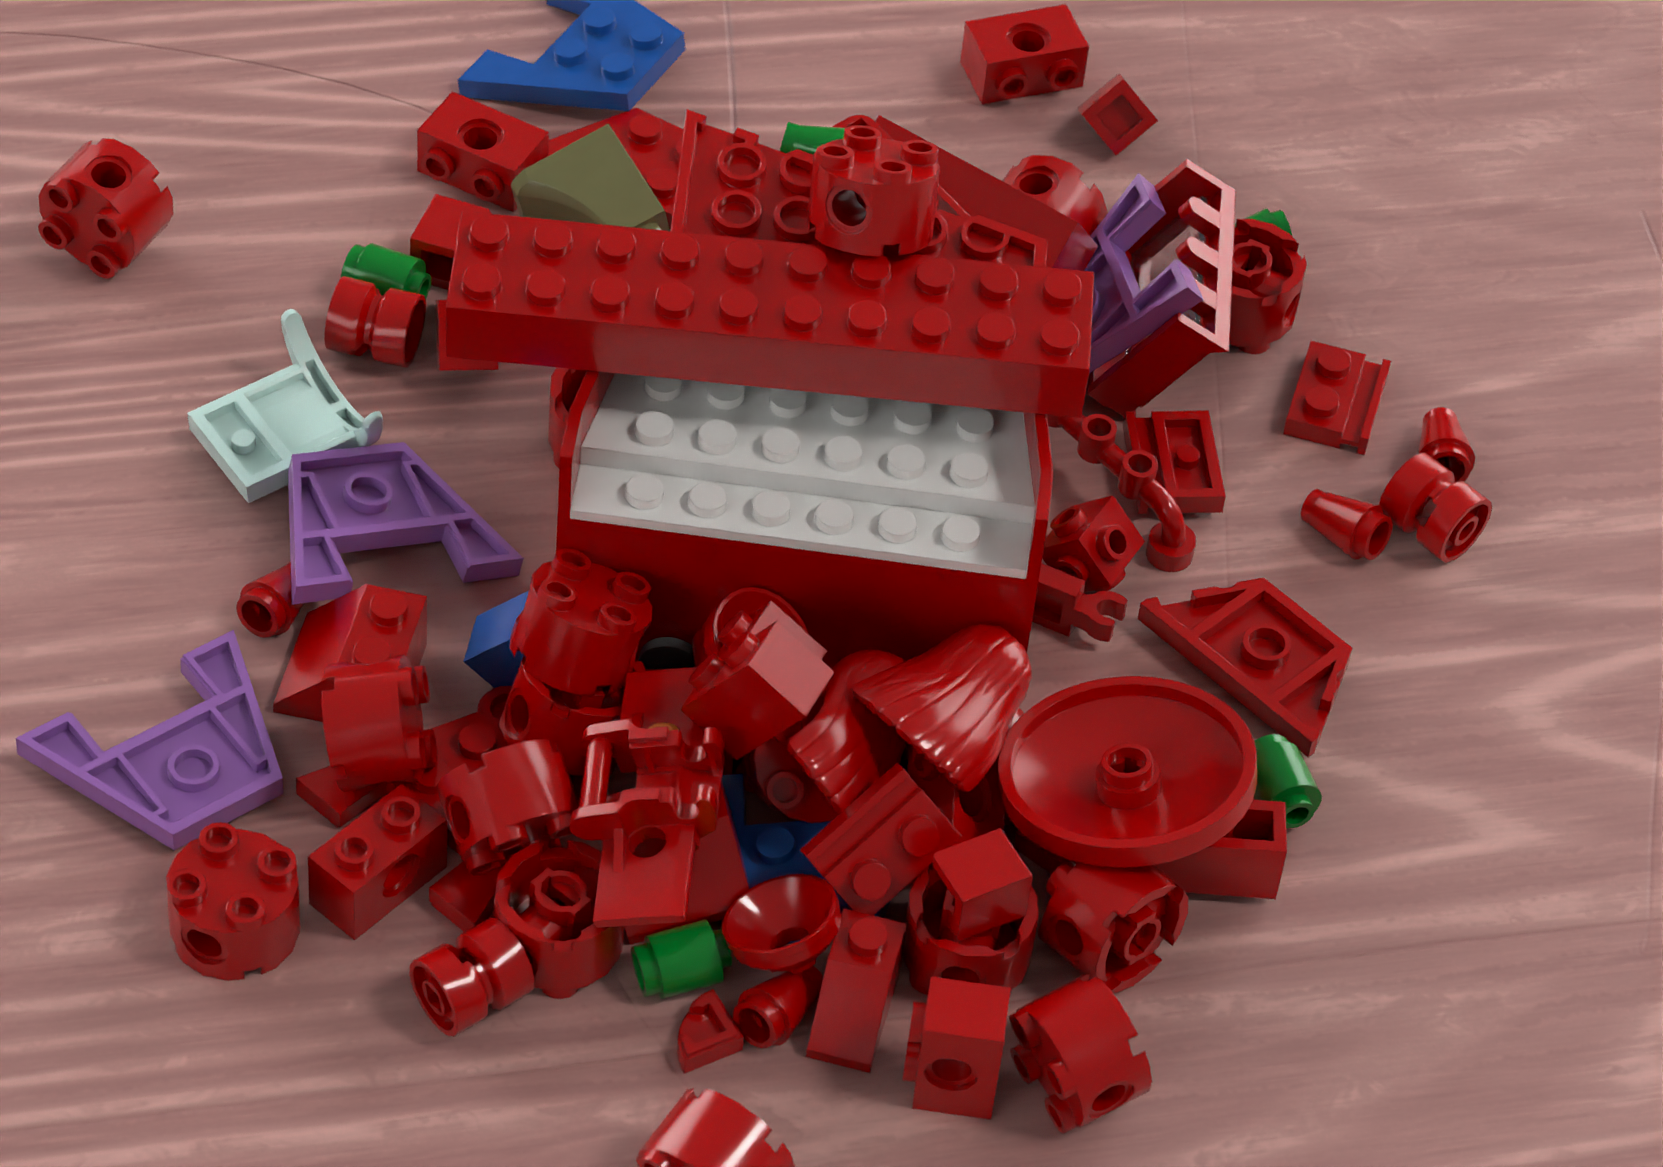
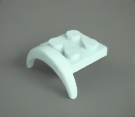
M294 309L285 311L281 316L282 332L293 365L187 413L189 429L247 503L288 485V470L292 454L370 446L379 440L383 430V416L380 411L372 412L364 418L340 392L321 362L307 333L301 315Z

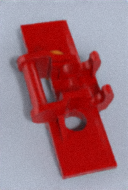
M697 667L627 673L620 720L592 724L583 731L581 745L586 752L579 808L572 812L569 826L570 831L578 838L593 841L603 840L593 916L596 928L686 922L694 852L699 850L700 839L715 831L717 827L725 758L724 739L721 732L714 727H708L703 731L680 710L694 689L688 681ZM612 757H615L621 773L636 772V788L621 791L619 801L606 803ZM658 838L666 841L664 848L654 856L641 858L633 855L638 845L645 840Z

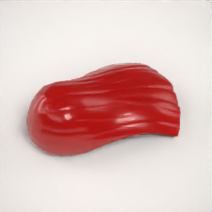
M976 624L949 635L946 639L921 655L852 686V694L854 699L867 706L872 714H877L890 727L896 728L897 734L911 744L920 754H923L930 763L934 764L935 768L950 782L955 784L957 789L970 792L989 771L1003 747L1009 725L1029 689L1032 679L1031 664L1024 646L1008 631L992 624Z
M860 650L843 657L831 667L834 673L827 683L826 695L819 713L810 723L792 736L787 745L788 752L802 765L807 776L814 779L817 787L825 796L829 797L830 804L838 815L896 763L901 764L907 742L897 734L896 728L890 727L877 714H872L867 706L854 699L852 694V686L904 662V659L889 652Z

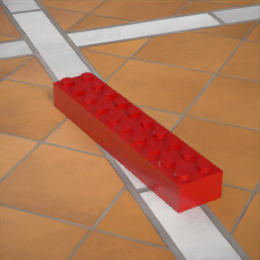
M461 211L446 302V357L1081 418L1090 371L1094 272L915 254L898 255V253L884 251L883 256H864L842 252L832 247Z

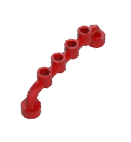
M1082 414L1081 418L1047 415L1049 427H1062L1078 442L1077 452L1084 461L1092 464L1102 463L1119 478L1117 487L1124 497L1131 500H1143L1156 513L1160 522L1154 525L1149 533L1146 546L1148 561L1157 569L1165 572H1179L1186 569L1193 559L1196 536L1193 530L1185 525L1182 511L1175 499L1155 480L1158 468L1156 458L1144 450H1133L1125 453L1114 443L1117 425L1107 415L1091 414L1085 417Z

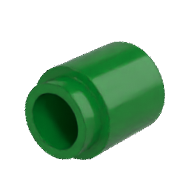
M370 243L366 247L358 244L354 245L346 256L341 272V278L346 276L374 283L375 288L379 289L381 295L391 287L422 294L427 299L431 287V275L426 273L424 260L374 243Z
M1270 734L1254 740L1257 752V787L1253 799L1285 802L1286 828H1296L1304 825L1313 817L1314 812L1320 806L1322 795L1299 748L1295 744L1288 742L1284 736L1278 734Z
M706 919L646 935L644 938L645 943L631 946V957L635 975L644 997L659 994L661 999L722 983L724 980L723 969L732 966L731 952L722 929L712 931Z

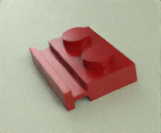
M1311 340L1287 414L1283 434L1338 449L1341 443L1358 447L1356 453L1365 455L1388 378L1391 361L1383 359L1382 365L1365 361L1366 354Z
M1209 410L1151 411L1150 417L1135 418L1134 412H1125L1122 428L1127 453L1133 450H1144L1156 458L1158 468L1155 480L1171 494L1182 513H1223L1226 494ZM1136 500L1138 514H1147L1148 508L1151 507L1143 500Z
M896 763L803 846L800 851L834 888L851 910L874 916L933 863V857L937 851L950 847L962 835L926 793L914 782L907 771Z

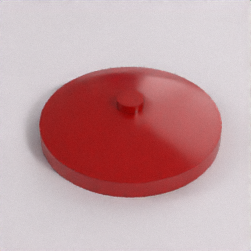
M1119 676L1087 681L1046 697L1032 706L1012 726L1005 737L999 754L998 774L1001 800L1011 821L1028 839L1058 856L1084 864L1104 867H1141L1166 863L1184 858L1214 844L1229 833L1245 816L1251 806L1257 787V752L1255 742L1243 719L1230 706L1200 688L1170 679L1145 676Z

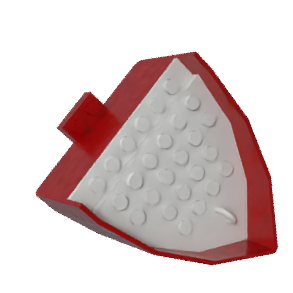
M865 115L850 116L832 126L839 128L855 125L870 126L881 131V138L894 140L872 118ZM938 184V209L966 219L971 218ZM586 371L569 410L560 452L556 552L564 548L578 550L587 555L593 563L607 566L618 573L633 572L648 581L651 586L648 600L652 605V621L639 641L635 661L639 660L642 646L655 638L673 637L684 640L692 645L694 635L700 630L702 624L706 622L712 609L731 592L748 587L766 589L788 602L800 615L808 630V634L827 650L822 661L829 668L843 657L860 650L885 651L906 661L925 653L949 635L976 624H992L1002 627L1024 646L1027 653L1049 520L1054 474L1048 418L1045 414ZM827 684L821 692L823 695H826Z

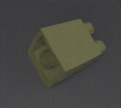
M609 123L525 168L513 179L511 184L521 217L670 231L664 208Z

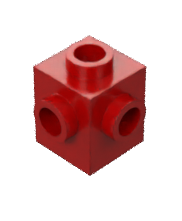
M1111 495L1072 505L1059 513L1050 523L1052 531L1045 539L1042 559L1046 565L1063 570L1072 576L1086 581L1084 593L1093 590L1095 592L1109 591L1124 579L1126 575L1125 567L1145 543V540L1116 498Z

